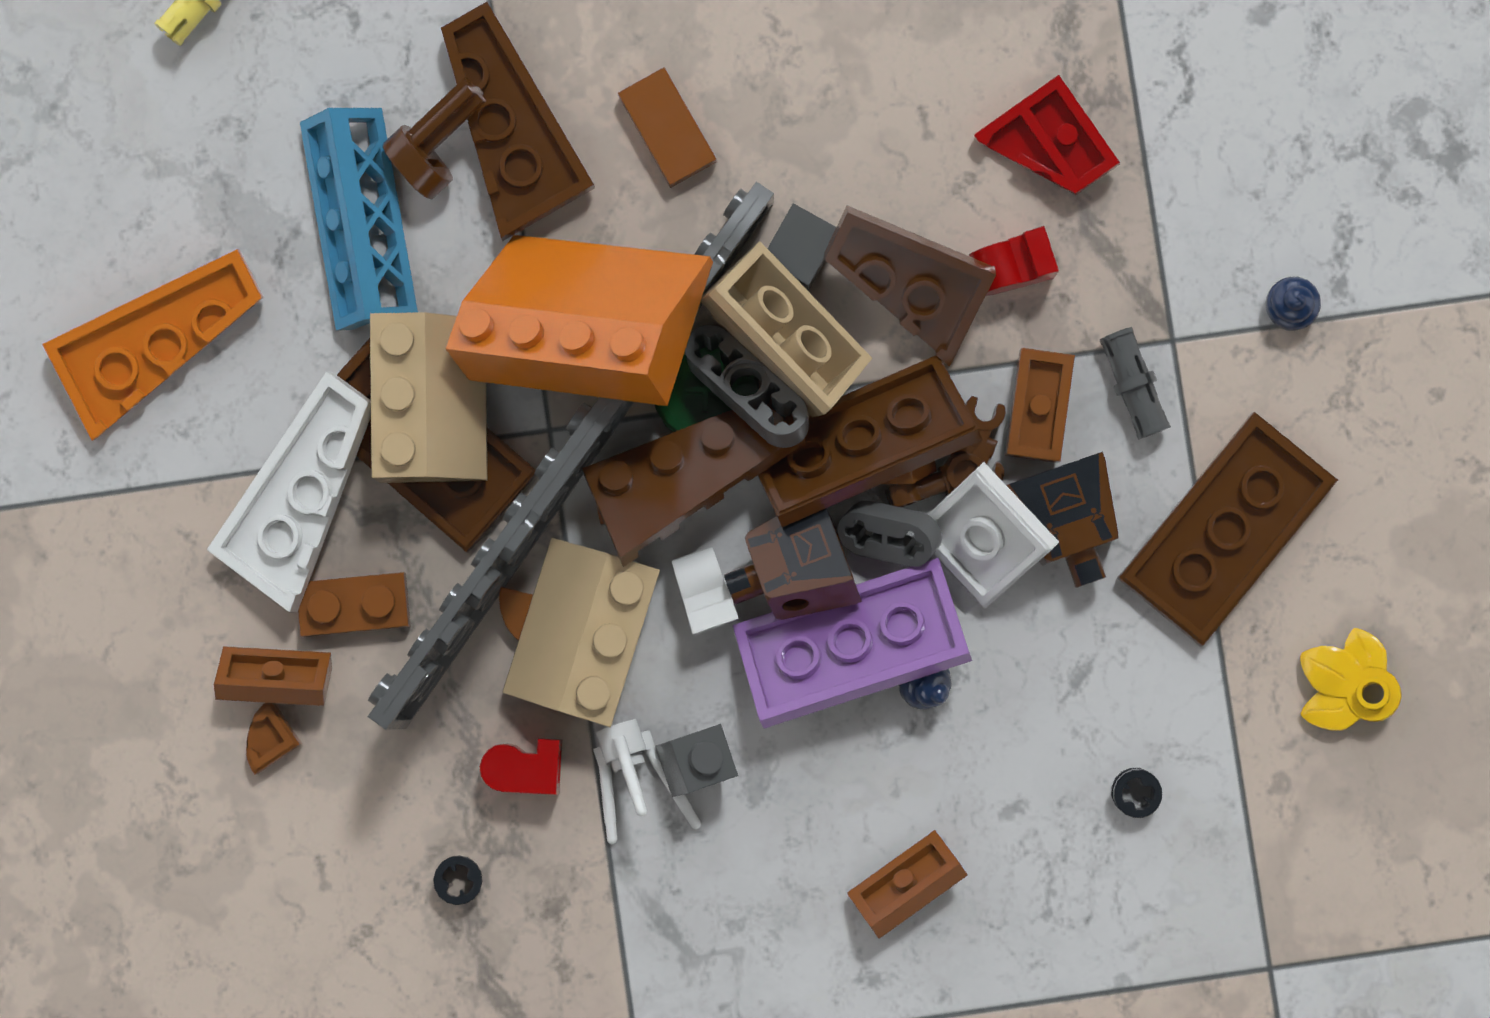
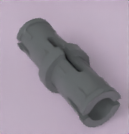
M1125 328L1101 338L1100 343L1108 357L1117 382L1113 388L1117 396L1122 395L1138 440L1170 428V423L1162 409L1153 384L1157 381L1154 371H1148L1139 350L1133 328Z

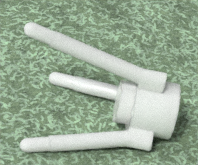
M637 719L625 721L596 732L600 747L593 750L599 766L604 823L607 841L610 844L617 842L611 764L614 773L623 771L636 813L640 817H644L647 814V808L634 767L645 763L643 752H645L670 793L650 730L641 732ZM685 794L672 797L693 829H699L701 821Z

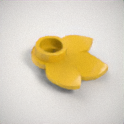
M1353 628L1346 639L1344 650L1334 646H1318L1301 653L1300 661L1304 674L1312 687L1318 691L1301 711V716L1308 723L1330 731H1343L1360 719L1369 722L1386 720L1399 708L1402 698L1401 688L1397 679L1387 671V652L1378 638L1369 632ZM1371 684L1379 685L1384 690L1383 699L1376 704H1370L1363 699L1364 689Z

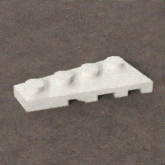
M327 371L207 548L210 553L288 612H298L371 418V400L336 374Z

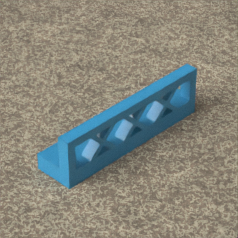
M327 108L301 121L300 127L336 331L354 330L369 324L370 313L418 312L392 162L383 149V143L387 140L382 108ZM349 123H366L370 145L365 152L352 141ZM364 172L377 183L379 197L374 204L361 193L359 179ZM374 224L387 238L388 249L383 257L370 245L368 232ZM383 276L395 287L398 307H381L378 284Z

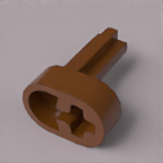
M466 77L450 90L412 128L402 125L383 143L386 155L409 184L421 195L431 200L453 181L450 170L434 150L486 102L481 89L478 86H474Z

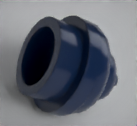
M1298 276L1281 279L1272 286L1266 297V311L1269 318L1275 325L1288 331L1301 330L1312 324L1321 308V299L1317 288L1309 280Z
M946 669L898 686L901 697L910 706L916 709H930L942 705L948 699L952 682L950 671Z

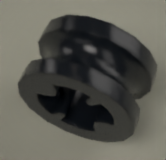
M1128 768L1121 771L1115 777L1111 786V797L1115 806L1125 815L1133 818H1144L1153 814L1159 807L1162 800V787L1159 780L1149 771L1142 768ZM1133 778H1138V781L1143 786L1151 787L1150 798L1143 797L1147 803L1137 808L1131 800H1123L1122 798L1123 788L1130 789L1126 783Z
M459 855L451 856L441 862L435 871L433 882L434 889L442 900L449 904L461 905L470 902L477 896L483 879L482 872L477 863L468 857ZM456 864L469 868L467 878L474 882L472 889L465 894L464 890L461 889L460 896L447 892L449 882L443 878V874L448 867L451 866L452 870L456 871Z

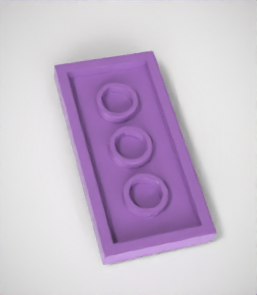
M939 558L929 560L918 567L911 566L856 584L862 602L855 605L784 620L776 619L773 612L733 625L759 721L765 729L971 662L972 658Z

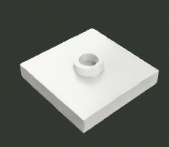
M985 462L928 514L938 523L943 537L941 546L934 555L939 558L940 562L984 608H987L1059 543Z

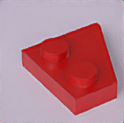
M1060 75L1054 77L974 134L980 144L1075 195L1120 165V161Z

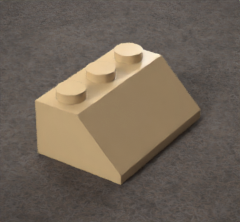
M760 241L732 266L701 299V303L711 312L713 318L720 325L724 326L746 349L803 399L807 406V412L811 417L825 415L873 359Z
M427 312L370 313L372 478L379 483L488 481L486 382L468 380L445 349L457 317L455 315Z
M551 538L502 693L611 727L660 570L634 561L623 567L618 556Z

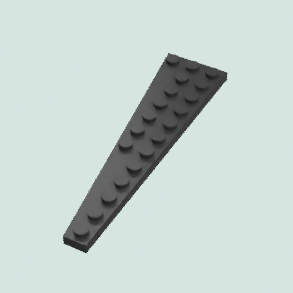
M757 181L748 193L740 189L735 194L723 213V216L729 220L717 236L710 232L694 254L710 256L713 261L702 297L724 275L774 203V193ZM700 302L698 311H699V309L701 308V306L703 305L701 302ZM599 397L593 407H590L585 402L579 407L566 427L571 436L560 452L555 448H551L534 473L539 481L528 496L520 493L510 505L503 517V520L507 522L506 527L495 541L489 538L477 552L471 563L475 567L474 571L463 586L457 583L447 595L439 608L442 615L430 631L426 628L414 642L407 654L410 659L398 675L394 674L391 676L387 673L375 687L368 699L375 707L367 716L385 730L406 729L499 597L500 588L506 587L584 475L582 468L592 464L634 402Z

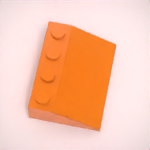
M513 235L463 299L445 349L468 380L668 406L713 261L710 256Z

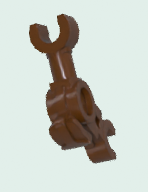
M971 396L965 404L979 428L982 440L951 453L943 466L937 469V473L928 475L913 484H897L888 487L885 490L889 505L903 508L942 493L948 496L983 462L987 464L988 460L992 458L998 443L997 440L989 438L991 431L999 427L1003 422L1006 414L1005 405L998 403L994 408L992 419L990 421H982L975 414L978 397ZM995 462L992 471L1003 481L1004 468L1001 463Z

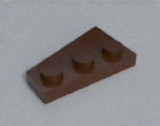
M848 205L824 252L825 260L872 301L877 300L899 319L901 326L913 336H919L933 348L936 356L949 367L996 277L994 266Z

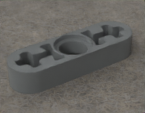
M703 325L690 333L685 349L690 371L764 440L773 446L787 448L797 445L806 437L809 430L807 406L803 399L728 331L717 325ZM706 347L708 350L713 351L719 347L721 361L726 365L723 372L721 364L712 355L707 354L701 358L700 350ZM742 376H754L762 382L760 389L749 396L738 395L732 391L731 387ZM770 399L773 409L782 417L793 414V424L788 425L782 421L775 425L773 412L767 406Z

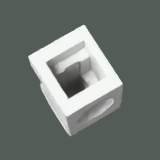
M713 547L671 560L693 635L739 620Z

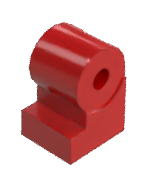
M1045 226L1025 231L1022 235L980 248L968 255L995 267L996 277L986 296L1052 280L1059 272Z
M540 738L538 739L537 753L525 752L517 745L509 743L495 745L488 749L481 759L479 766L481 777L491 789L500 792L557 795L560 793L563 740Z

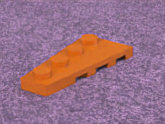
M236 249L42 345L93 441L264 297L240 249Z

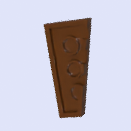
M486 1L441 27L456 83L458 84L464 77L468 78L474 86H478L481 89L486 100L467 120L502 241L595 189L590 176L488 2Z
M770 399L767 406L773 412L775 425L782 421L788 425L793 424V414L782 417L773 409ZM730 410L584 467L582 470L621 564L624 567L639 557V550L655 539L659 538L662 541L679 530L680 522L704 507L708 510L723 500L726 491L744 479L751 481L805 444V438L792 447L780 448L773 446L764 440L733 410Z

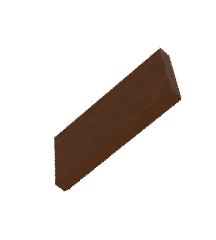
M369 338L337 376L371 400ZM370 418L356 456L372 469ZM487 428L488 481L400 482L388 484L468 553L534 479L536 469Z
M935 355L841 396L825 415L811 417L808 414L809 430L805 437V444L759 474L758 478L781 527H784L977 443L982 439L978 426L942 360Z
M1253 412L1124 568L1117 579L1196 644L1203 646L1338 479L1256 412Z

